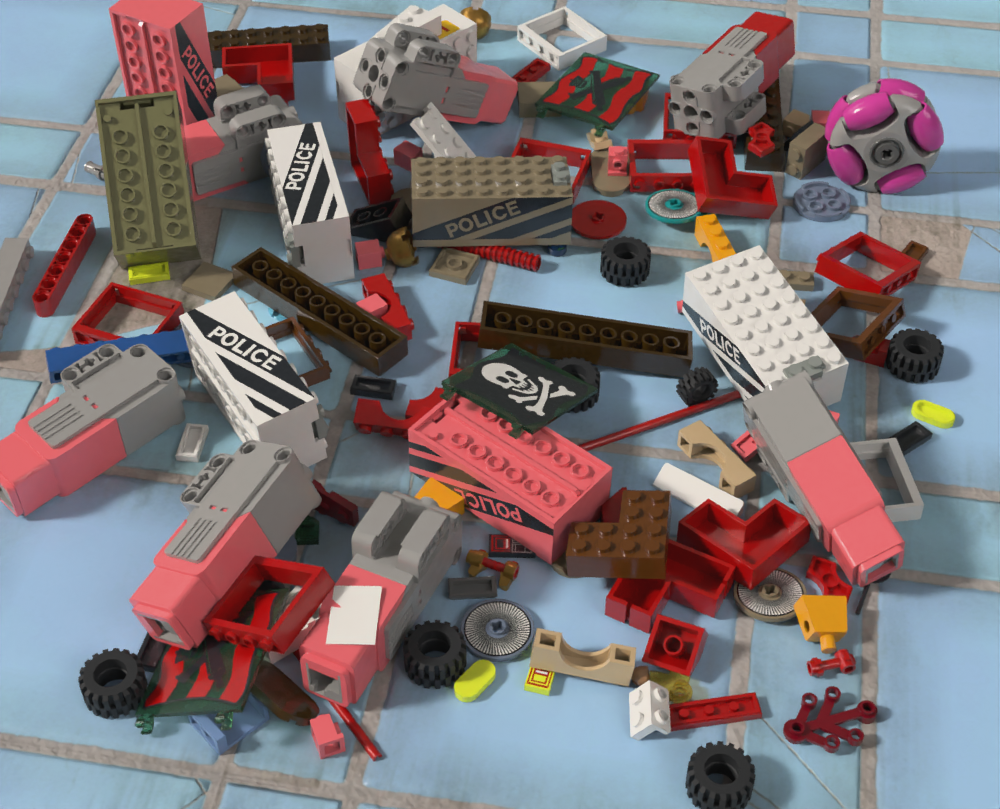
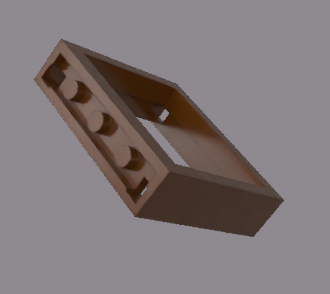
M839 286L811 313L821 327L841 306L880 313L858 338L826 332L844 357L864 361L906 316L903 298Z
M293 316L265 327L267 335L269 337L272 336L274 340L290 334L297 340L316 367L314 370L299 375V377L305 379L308 387L330 379L332 369L329 367V362L323 359L321 350L315 348L311 336L305 334L303 325H299Z

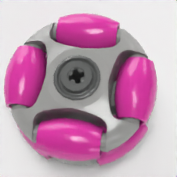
M879 79L877 83L872 82L856 88L848 95L842 96L835 103L829 113L825 126V138L828 140L827 157L836 176L846 185H852L860 190L878 193V191H881L882 194L902 192L921 182L927 176L926 171L929 172L934 165L940 148L944 143L942 123L931 101L925 96L923 89L902 79Z

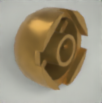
M467 7L460 12L463 16L477 23V40L484 38L488 34L491 27V16L487 11L482 8L476 10L473 7Z
M407 227L392 232L386 241L387 248L384 249L386 258L388 260L391 259L395 265L403 268L419 264V256L415 257L414 254L417 247H413V237L409 230L406 231Z

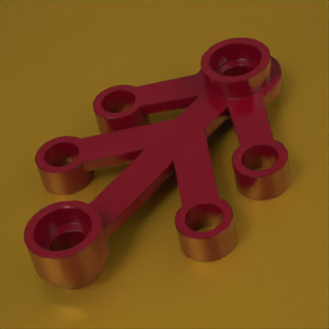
M830 686L825 691V700L817 718L806 722L810 711L816 708L818 699L813 693H805L802 696L801 708L796 719H790L784 724L783 734L787 741L792 744H801L804 741H808L824 748L828 753H836L840 747L839 738L848 741L852 746H860L864 739L862 730L858 728L847 730L837 725L856 719L863 724H871L876 719L877 707L872 701L865 700L860 702L857 708L830 715L834 704L839 702L841 691L837 687ZM830 693L835 694L836 697H832V696H830L829 694H830ZM805 700H811L813 703H807ZM821 730L831 735L823 737L814 733V731ZM852 735H856L860 739H854ZM828 742H833L836 746H830Z

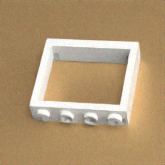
M566 6L517 26V40L547 63H550L558 71L580 62L582 57H592L607 49V35ZM564 24L588 42L561 52L539 35Z
M889 438L851 442L850 444L860 460L887 459L905 503L885 506V512L890 520L898 522L921 519L924 503L897 439Z

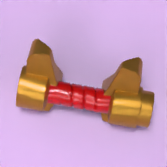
M470 549L466 556V563L471 565L468 569L469 577H476L487 568L501 572L499 588L504 591L509 589L519 573L520 566L516 561H507L505 564L488 558V553L482 549Z

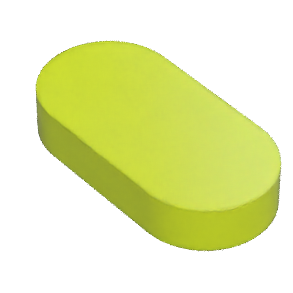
M917 400L912 405L911 414L918 420L943 429L950 428L954 424L955 414L948 408L926 400Z
M488 660L474 662L456 680L454 684L456 698L462 702L474 701L495 680L496 669L494 664Z

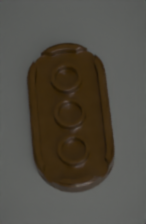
M256 659L250 692L281 720L289 722L291 719L296 721L295 725L298 726L310 725L309 720L316 718L319 714L317 703L278 667L266 660Z

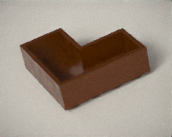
M623 490L619 523L571 522L566 550L568 577L666 579L672 513L671 492Z

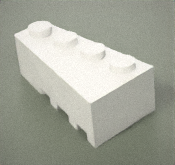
M410 5L372 38L384 39L389 26L393 23L425 28L439 36L442 34L441 15L415 5Z

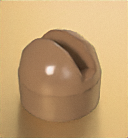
M648 666L634 668L631 679L635 685L641 686L649 681Z

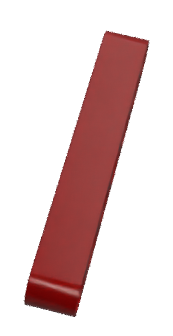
M81 214L76 217L32 296L35 310L39 317L46 318L54 314L96 236L94 220L90 214Z

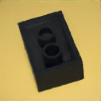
M403 197L354 209L349 218L351 236L373 240L378 239V241L385 242L392 232L408 226L412 213Z

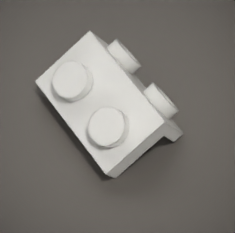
M649 680L629 693L631 738L639 741L655 730L665 735L671 732L669 691L667 688Z

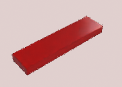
M756 692L669 704L671 731L762 718V711Z

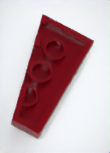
M314 479L312 483L322 498L320 505L314 510L322 515L335 518L343 524L346 523L355 527L359 522L358 506L334 491L328 493L322 484Z

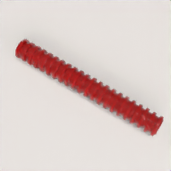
M447 246V248L479 255L482 259L487 258L489 261L492 259L493 262H504L505 265L509 263L510 266L515 265L517 268L521 266L522 269L527 268L529 271L533 269L534 272H537L541 265V255L537 254L535 256L534 253L529 254L527 251L524 253L523 250H512L511 247Z

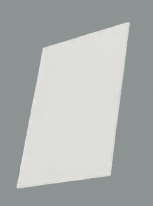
M334 586L332 599L340 607H331L326 644L375 645L382 586Z

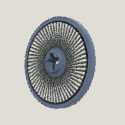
M489 599L474 605L467 611L461 622V632L464 635V640H466V648L473 655L491 662H504L519 657L530 647L534 638V622L528 611L521 605L506 599Z

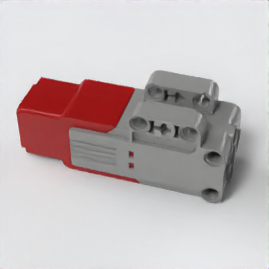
M754 12L741 25L738 24L730 27L678 76L669 80L671 102L668 104V108L673 114L674 128L688 135L717 139L721 138L726 132L735 135L746 133L766 113V97L763 92L779 78V70L795 55L793 20L767 13Z

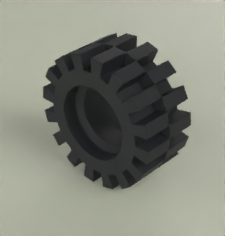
M696 367L694 371L689 370V374H684L682 376L684 379H679V384L676 385V392L688 407L707 401L710 397L713 398L715 396L713 393H717V387H719L718 381L704 367L700 369Z

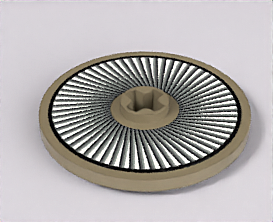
M781 568L774 570L752 590L736 581L733 591L737 606L745 614L765 622H782L794 618L796 613L793 605L802 595H807L803 582L793 573Z

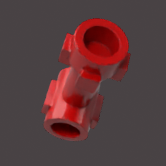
M840 649L834 654V659L821 661L817 657L811 658V661H807V670L810 676L817 675V677L823 676L826 670L840 668L843 674H849L856 669V661L853 654H850L847 649Z

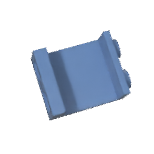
M250 691L245 701L238 708L212 703L203 710L195 703L186 708L189 723L219 755L270 719L268 708Z

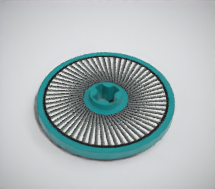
M664 189L654 192L645 202L646 212L652 218L664 223H687L695 220L702 213L698 212L695 194L681 189Z

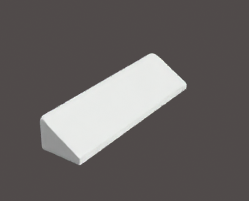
M669 463L663 465L652 486L660 491H670L672 497L693 508H697L709 498L737 517H740L743 513L744 501Z

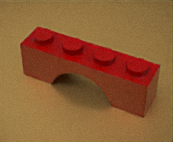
M385 273L362 278V294L364 298L377 293L388 305V312L381 317V321L406 335L407 340L412 339V330L415 329L413 320L408 318L406 307L401 305L398 292H394L392 281L387 279Z
M358 398L353 423L356 430L363 434L374 432L380 433V435L385 437L398 435L408 439V429L434 407L422 406L415 416L405 420H397L385 414L380 401Z

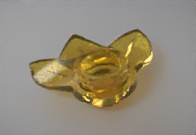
M650 670L649 680L668 689L669 701L682 703L691 700L693 691L689 684L690 677L672 671L667 674Z

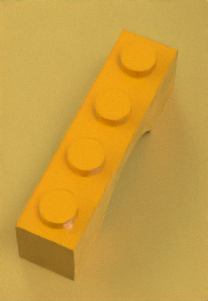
M715 214L696 217L694 235L700 247L708 246L712 262L736 254Z

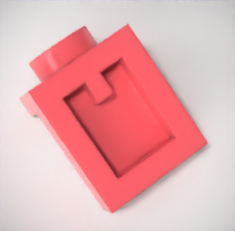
M748 430L730 445L745 463L758 453L756 443Z

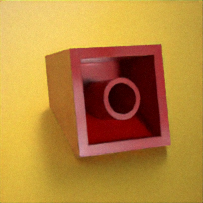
M657 614L642 662L690 677L702 656L708 633L705 628Z

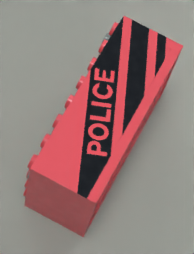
M119 0L111 6L109 13L126 96L176 91L182 109L184 126L214 117L213 103L217 98L203 3L194 0Z
M454 390L408 429L409 470L411 473L425 482L432 477L464 497L465 509L522 544L550 565L567 550L571 522H596L601 517V506L610 497L613 467L547 426L541 425L524 429L518 426V423L504 412L471 395L458 393Z

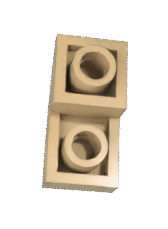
M601 127L590 129L591 132L586 133L587 139L594 150L613 146L612 139L608 138L607 131L601 130Z

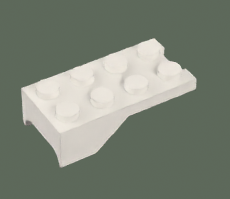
M432 102L423 108L425 113L421 118L417 117L411 122V127L434 153V158L477 157Z

